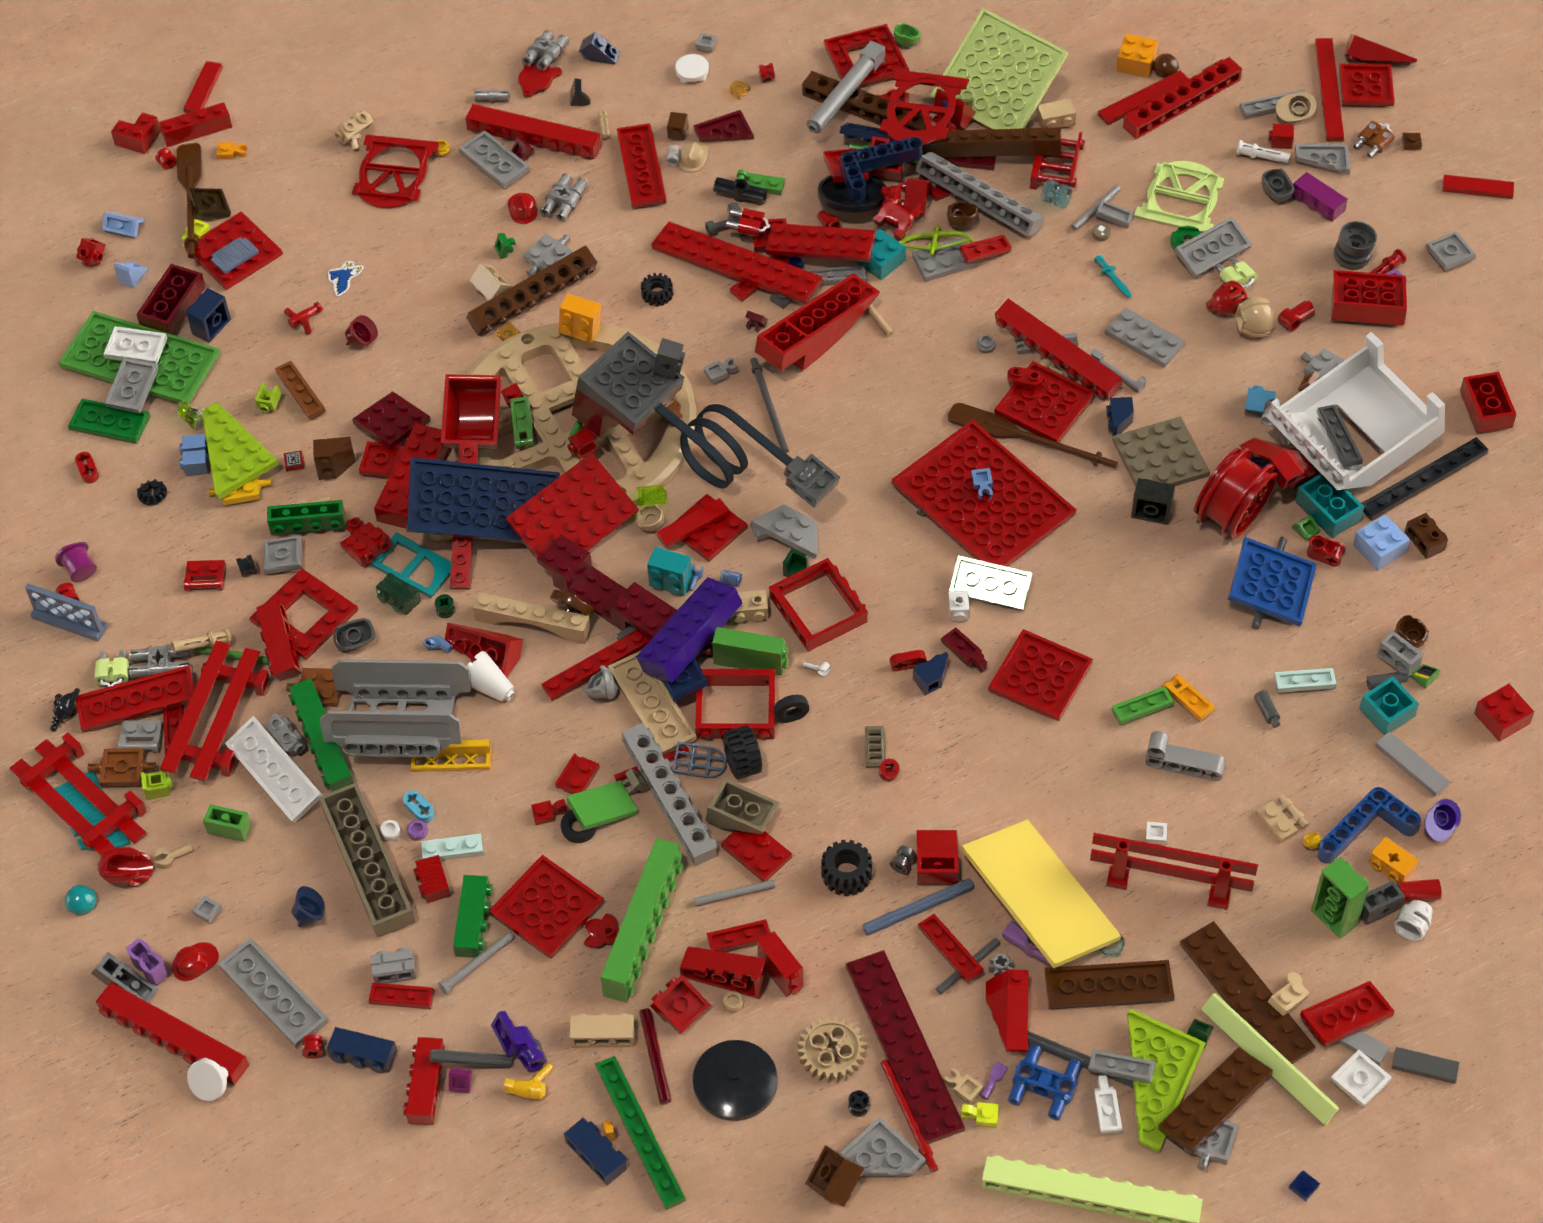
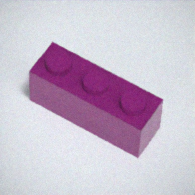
M1308 172L1293 183L1294 193L1292 196L1333 222L1346 210L1348 198Z

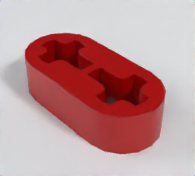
M88 452L78 453L75 461L82 480L88 484L96 482L99 474L91 454ZM86 459L87 464L84 465L82 460ZM87 471H90L92 475L88 476Z
M914 650L894 654L889 658V662L893 671L913 669L919 663L927 662L923 650Z

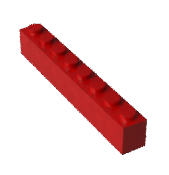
M472 104L465 117L467 130L479 133L485 130L492 136L513 141L521 137L530 145L584 158L595 159L601 147L600 133Z
M1009 298L994 313L996 324L1000 328H1006L1013 337L1023 340L1027 347L1036 349L1040 356L1050 359L1057 368H1063L1071 378H1077L1083 386L1090 387L1098 397L1109 401L1122 386V377Z
M112 982L109 983L96 1000L99 1008L98 1011L104 1017L109 1018L110 1016L123 1027L127 1025L132 1028L135 1034L148 1037L157 1046L161 1044L173 1055L179 1054L187 1063L193 1064L202 1058H208L216 1062L220 1067L226 1068L228 1071L226 1080L233 1085L237 1083L249 1066L245 1055Z

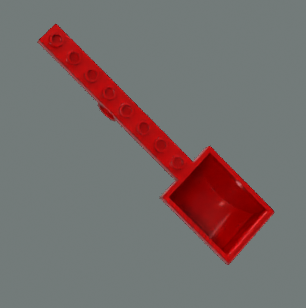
M445 375L441 445L445 448H459L458 462L478 464L479 449H497L501 375ZM453 536L450 589H470L473 538Z

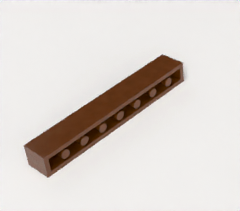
M1061 127L948 130L945 140L923 145V155L930 152L935 153L941 158L1061 155L1062 137Z

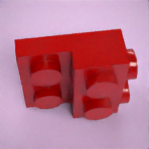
M370 522L340 542L341 548L362 567L393 546L390 537L382 529L376 528Z
M683 975L678 979L673 977L665 984L668 988L663 993L659 990L651 998L653 1003L650 1005L679 1034L683 1033L711 1005Z

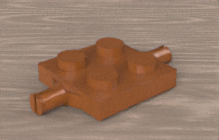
M302 668L299 683L311 678L322 706L338 707V699L341 692L348 691L335 689L332 669ZM287 683V691H290V686L298 683Z
M143 748L104 749L103 758L100 763H88L87 769L88 772L100 771L99 783L101 787L140 786L141 772L143 773L144 770H156V762H144L145 752Z

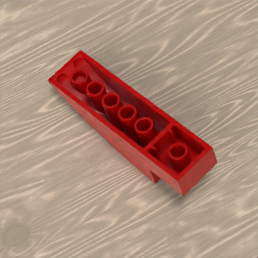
M853 273L757 335L755 353L781 371L791 364L796 365L801 370H805L843 337L876 299L880 291Z

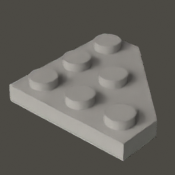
M881 1117L877 1118L841 1152V1154L864 1167L862 1176L911 1177L926 1163V1159Z

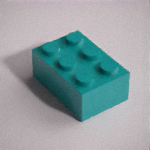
M1322 474L1317 475L1298 487L1295 501L1332 538L1362 519L1364 506L1347 489L1337 490Z

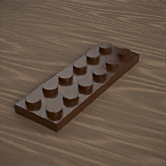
M1169 960L1049 967L1044 969L1049 1009L1174 1001Z
M1238 1047L1159 1124L1158 1130L1193 1154L1272 1076L1273 1070Z

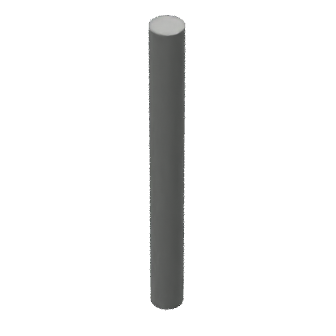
M996 937L973 956L975 960L979 963L1000 945V941ZM955 971L936 988V991L941 995L958 981L961 976Z

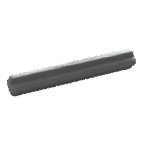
M432 1049L429 1054L431 1062L507 1068L512 1064V1057L507 1058L503 1054Z

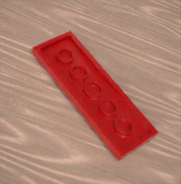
M650 123L617 128L632 208L666 203V195Z
M773 223L765 252L766 255L869 262L876 232L875 230Z
M187 665L78 695L76 704L81 730L86 732L188 704L195 689L190 666Z

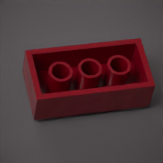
M170 264L137 312L139 325L174 335L187 316L186 311L188 307L198 299L206 288L202 273Z

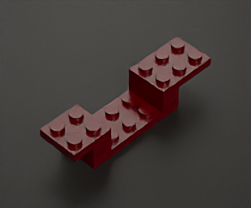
M562 534L537 558L538 564L552 572L553 585L556 588L570 595H578L580 600L594 608V613L621 631L632 625L652 639L677 611V609L636 582H633L626 589L594 568L591 562V553Z

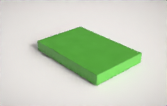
M621 780L569 795L566 800L583 830L637 815L638 813L637 807Z

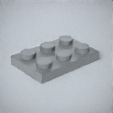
M959 238L949 242H945L940 244L939 246L962 241V239ZM964 243L935 250L933 256L929 254L930 251L928 250L912 252V258L924 281H931L974 268L975 262L967 263L959 251L960 246L964 245Z
M123 358L106 398V407L140 414L159 370L158 365Z

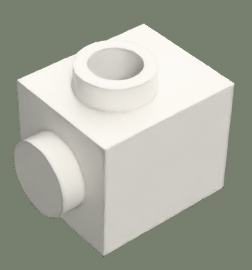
M949 591L948 607L950 621L961 622L969 620L968 591Z

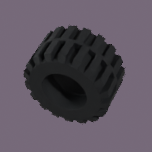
M745 725L724 731L723 747L730 770L736 779L761 773V753L752 729Z
M841 840L839 844L836 841L833 843V847L828 846L821 859L823 883L825 886L828 885L830 891L835 890V894L838 895L844 893V896H848V893L856 895L857 891L862 892L864 886L868 887L869 880L872 878V857L868 853V849L866 847L862 848V844L859 842L855 844L854 840L849 842ZM849 863L856 866L857 869L852 872H842L837 867L841 864Z

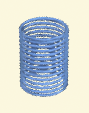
M722 570L720 582L739 587L742 574Z

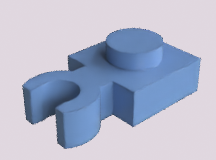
M990 468L971 470L974 490L979 489V500H982L983 493H987L989 499H992L993 491L991 488H993Z

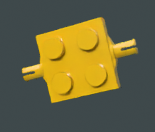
M257 477L223 497V505L261 499V487L272 486L271 478L260 480ZM208 488L209 496L215 495L214 488Z

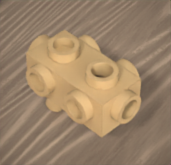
M366 111L360 114L357 112L350 118L349 122H342L338 126V131L335 132L337 140L341 141L343 145L350 142L353 151L359 150L357 140L361 137L360 134L370 128L374 122L371 115Z

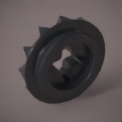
M156 479L153 481L147 480L145 484L141 483V487L137 489L139 501L146 505L158 504L167 495L166 486L162 481L158 482ZM151 488L154 490L153 496L149 492Z

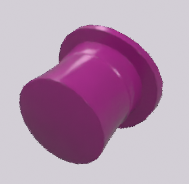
M86 542L67 545L61 548L55 555L57 565L66 568L73 582L84 581L97 570V566L88 556L89 546Z

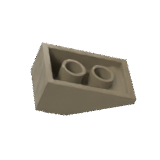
M724 778L708 806L705 821L723 829L763 834L779 802Z

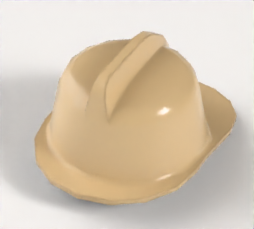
M1306 92L1283 96L1276 104L1277 115L1287 122L1309 118L1315 113L1317 107L1316 100L1311 94Z
M701 142L686 144L680 153L679 167L686 172L699 171L703 168L709 155L708 146Z

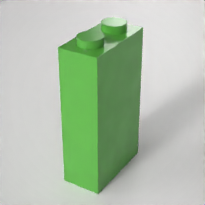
M716 627L712 642L714 664L739 669H775V675L782 676L783 669H787L789 658L787 657L788 647L785 646V638Z

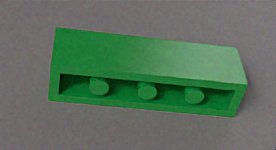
M463 876L453 942L455 957L476 958L480 955V951L484 950L485 939L482 937L483 932H487V920H485L486 914H489L490 910L488 896H492L493 885L489 884L488 876Z

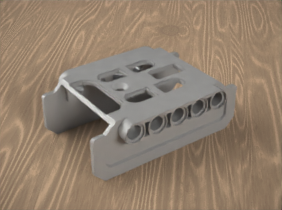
M340 659L332 666L335 689L348 691L352 694L349 711H327L320 717L322 735L325 742H335L350 756L435 757L439 754L440 750H444L450 744H461L460 722L458 718L452 715L455 696L460 692H470L471 683L469 668L460 661ZM354 702L366 703L370 706V710L353 711ZM380 703H398L397 710H378L376 706ZM407 703H422L428 706L422 711H405Z

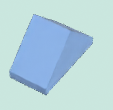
M134 262L114 263L118 282L132 288L137 285L148 268Z

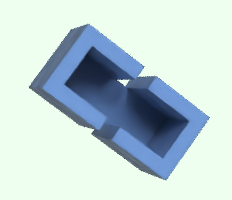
M205 434L182 436V444H179L180 454L183 455V458H180L181 469H184L186 476L208 474V459H206L208 458V446Z

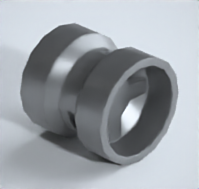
M900 846L896 851L897 855L891 859L890 866L896 872L906 874L910 869V863L915 861L917 855L909 847Z

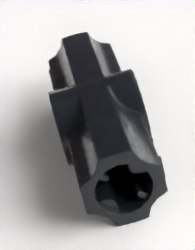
M717 177L713 187L714 192L733 196L737 202L749 200L763 204L767 197V189L748 185L744 179L732 181Z

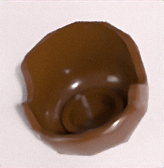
M1164 53L1156 57L1152 69L1155 70L1157 76L1166 78L1178 71L1179 64L1172 54Z

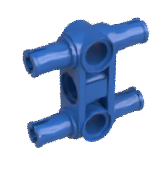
M1031 1044L1025 1058L1016 1066L1012 1079L1013 1087L1008 1097V1102L1013 1105H1019L1025 1090L1052 1099L1053 1103L1048 1117L1058 1121L1065 1105H1068L1073 1098L1081 1062L1070 1059L1065 1073H1058L1036 1064L1042 1049L1035 1044ZM1021 1073H1027V1074H1029V1076L1024 1077V1076H1021L1020 1074H1021ZM1060 1088H1067L1069 1091L1064 1092Z

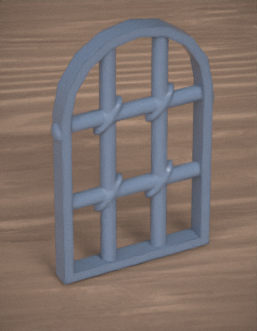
M677 742L673 766L674 773L715 778L724 771L726 758L719 749L711 746ZM679 745L690 746L692 751H678ZM695 747L708 749V754L694 753ZM712 750L718 752L722 758L711 756ZM677 754L691 756L690 762L677 761ZM693 758H707V763L704 765L694 764ZM710 760L724 761L723 768L709 766ZM676 764L689 766L688 772L675 770ZM694 767L706 769L705 774L693 773L691 771ZM708 771H720L715 775H708Z

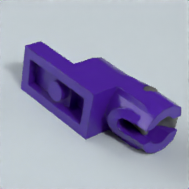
M499 1011L491 1023V1027L507 1058L518 1056L523 1067L528 1072L540 1070L546 1062V1058L539 1041L533 1038L527 1026L514 1027L506 1011Z

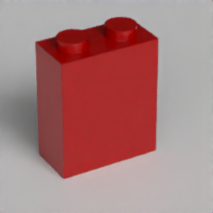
M775 931L757 941L758 957L766 958V972L786 997L791 994H797L803 987V967Z

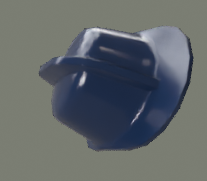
M308 886L298 888L295 903L291 910L292 915L297 920L298 927L302 925L310 926L317 920L323 919L325 908L323 898L313 888Z

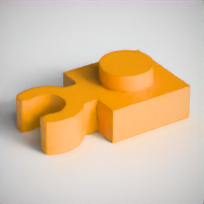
M218 142L217 159H234L235 155L247 157V144L241 143L236 145L235 142Z

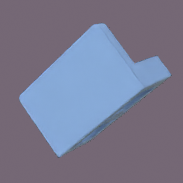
M116 212L104 213L102 230L137 237L139 223H143L145 219Z

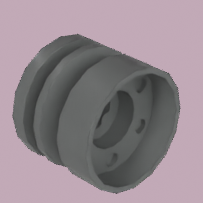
M1352 221L1343 225L1334 248L1336 261L1350 269L1365 267L1371 259L1377 242L1375 230L1370 225L1359 221Z

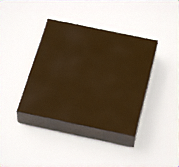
M188 189V195L196 216L230 217L231 212L222 189Z

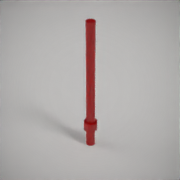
M883 1060L880 1064L919 1146L918 1152L926 1159L930 1172H936L938 1167L932 1156L933 1151L921 1134L889 1061Z

